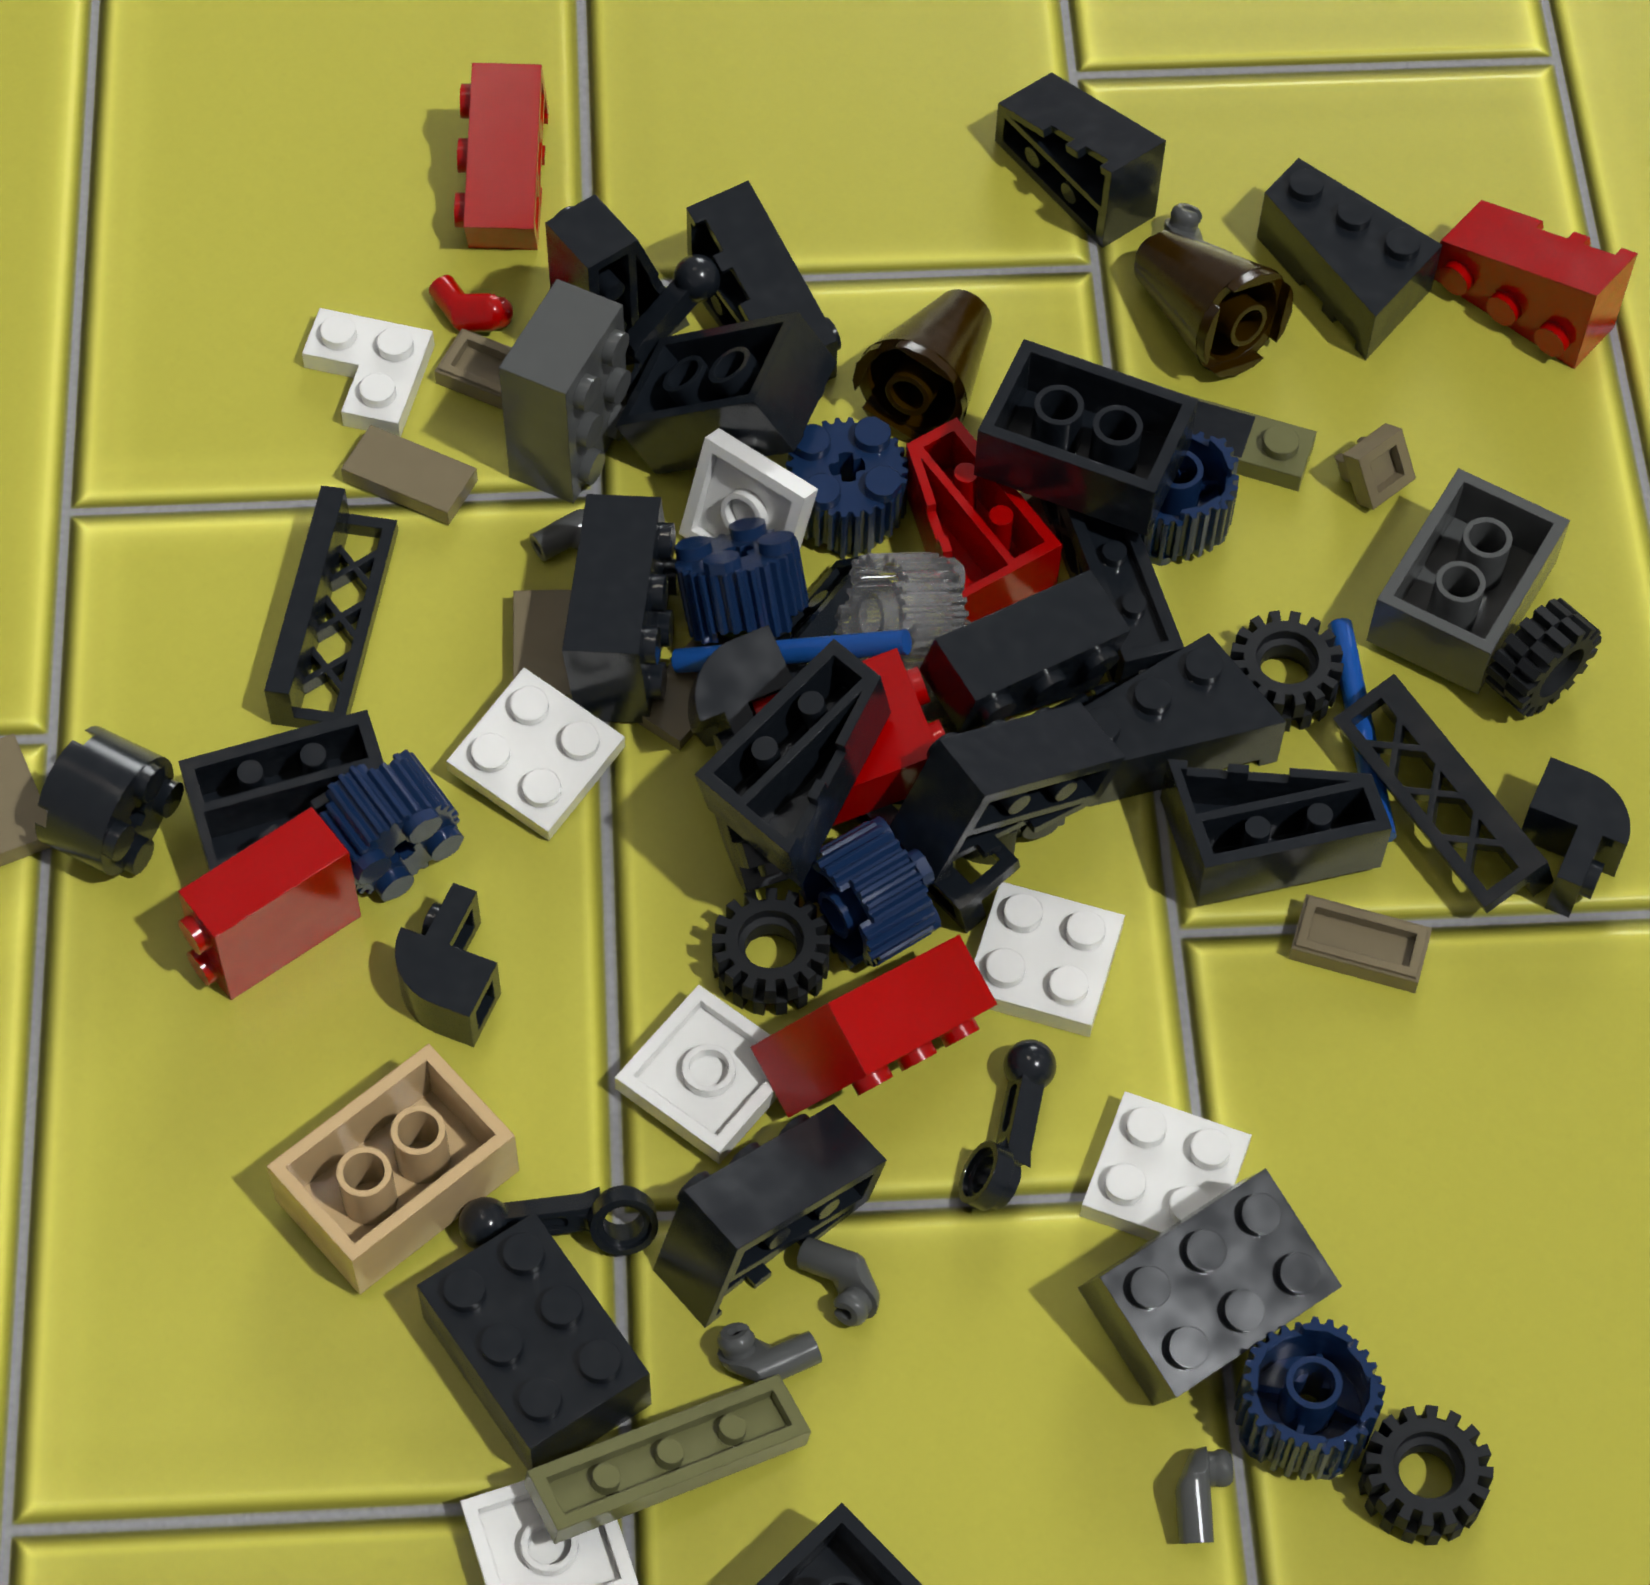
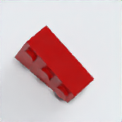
M472 63L471 84L461 83L460 117L462 119H469L468 138H458L457 170L458 173H466L465 192L455 193V227L464 228L468 248L538 250L542 205L541 167L545 165L546 147L543 145V124H548L549 106L542 65Z
M1481 200L1440 241V244L1443 246L1434 280L1441 283L1450 293L1461 296L1489 314L1497 323L1507 326L1537 345L1545 354L1556 357L1575 369L1614 328L1638 253L1621 248L1615 255L1589 246L1591 244L1589 236L1573 232L1568 238L1542 230L1544 228L1542 220Z
M957 417L907 443L905 455L908 459L909 469L907 498L952 631L1058 583L1062 551L1061 542L1018 490L974 475L977 441Z
M959 934L826 1003L750 1048L789 1118L851 1084L857 1096L894 1077L887 1064L896 1060L901 1071L916 1065L937 1053L931 1040L939 1037L945 1048L980 1029L974 1017L998 1004Z

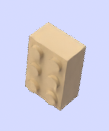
M427 1044L268 1164L267 1169L274 1196L279 1205L352 1287L361 1294L458 1219L463 1208L469 1202L480 1197H486L519 1171L515 1135L430 1044Z

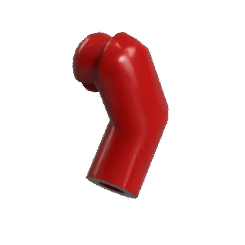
M443 275L437 278L429 287V294L452 326L458 331H461L463 328L473 333L491 332L496 329L506 328L512 321L513 307L505 297L496 296L491 293L465 294L451 275Z

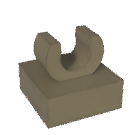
M1387 423L1367 437L1359 438L1357 444L1344 454L1339 453L1335 456L1340 477L1346 482H1351L1357 504L1372 510L1416 479L1402 428Z

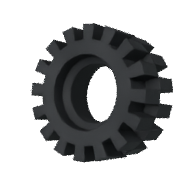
M1562 598L1549 600L1546 607L1541 605L1534 610L1531 619L1526 617L1519 623L1520 629L1515 634L1510 633L1504 640L1507 643L1506 646L1496 651L1493 656L1495 662L1490 664L1486 671L1488 674L1485 678L1486 683L1523 716L1531 717L1535 712L1539 714L1545 710L1548 702L1553 704L1560 698V692L1564 688L1569 690L1575 683L1573 681L1575 676L1583 674L1588 667L1586 661L1595 656L1598 650L1595 647L1601 643L1600 630Z
M1280 610L1269 612L1266 624L1258 615L1250 620L1248 630L1242 626L1236 635L1235 643L1233 642L1230 658L1286 721L1285 731L1289 732L1292 720H1296L1299 729L1302 730L1310 727L1312 716L1320 721L1326 716L1328 706L1332 708L1344 663H1341L1343 651L1341 645L1334 646L1336 636L1330 629L1321 635L1318 634L1321 621L1311 617L1307 625L1299 623L1301 613L1290 611L1288 621H1281ZM1274 658L1289 659L1304 667L1308 677L1305 681L1299 683H1280L1266 676L1261 670V665L1264 661Z
M766 888V899L758 900L755 889L744 893L743 907L735 899L726 905V917L719 914L715 922V934L712 933V968L714 978L719 977V989L724 996L733 991V1004L741 1009L744 1008L748 1000L753 1001V1014L765 1015L766 1004H775L776 1016L787 1014L788 1001L792 1000L799 1010L808 1004V992L816 997L822 990L823 979H827L830 955V935H827L828 924L823 915L817 918V906L808 900L802 907H799V893L788 890L785 901L778 900L777 888ZM774 935L791 941L796 949V955L787 965L777 968H765L753 964L748 959L745 951L752 940L762 936Z
M1426 1405L1422 1415H1416L1414 1406L1403 1408L1397 1420L1392 1414L1382 1421L1379 1431H1374L1359 1468V1472H1362L1358 1482L1360 1495H1368L1364 1507L1370 1517L1379 1512L1383 1516L1379 1527L1390 1534L1394 1526H1397L1404 1530L1401 1541L1413 1544L1416 1535H1424L1425 1546L1437 1545L1444 1534L1448 1541L1459 1537L1464 1526L1469 1529L1477 1519L1490 1492L1489 1486L1493 1480L1494 1467H1487L1491 1457L1488 1444L1479 1447L1476 1444L1480 1432L1473 1424L1465 1431L1460 1429L1457 1425L1461 1415L1450 1410L1446 1420L1437 1418L1438 1406ZM1416 1452H1426L1435 1455L1448 1466L1452 1476V1486L1447 1493L1437 1498L1417 1496L1410 1492L1401 1481L1399 1463L1406 1456Z

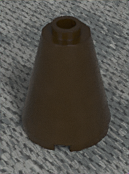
M1162 231L1148 237L1137 250L1134 264L1136 278L1201 365L1211 370L1214 374L1220 377L1237 376L1254 367L1264 358L1257 351L1265 344L1268 338L1277 343L1284 333L1292 313L1293 291L1291 286L1284 282L1283 277L1276 270L1172 231Z
M961 289L947 291L871 345L856 363L852 380L854 390L856 391L859 386L866 400L862 407L868 417H877L889 424L891 435L908 443L956 417L962 423L967 412L992 325V316L987 305L978 296L969 291Z

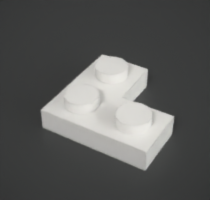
M319 308L302 352L304 368L354 378L341 410L343 426L367 431L369 426L373 425L401 437L435 346L434 335L431 330Z

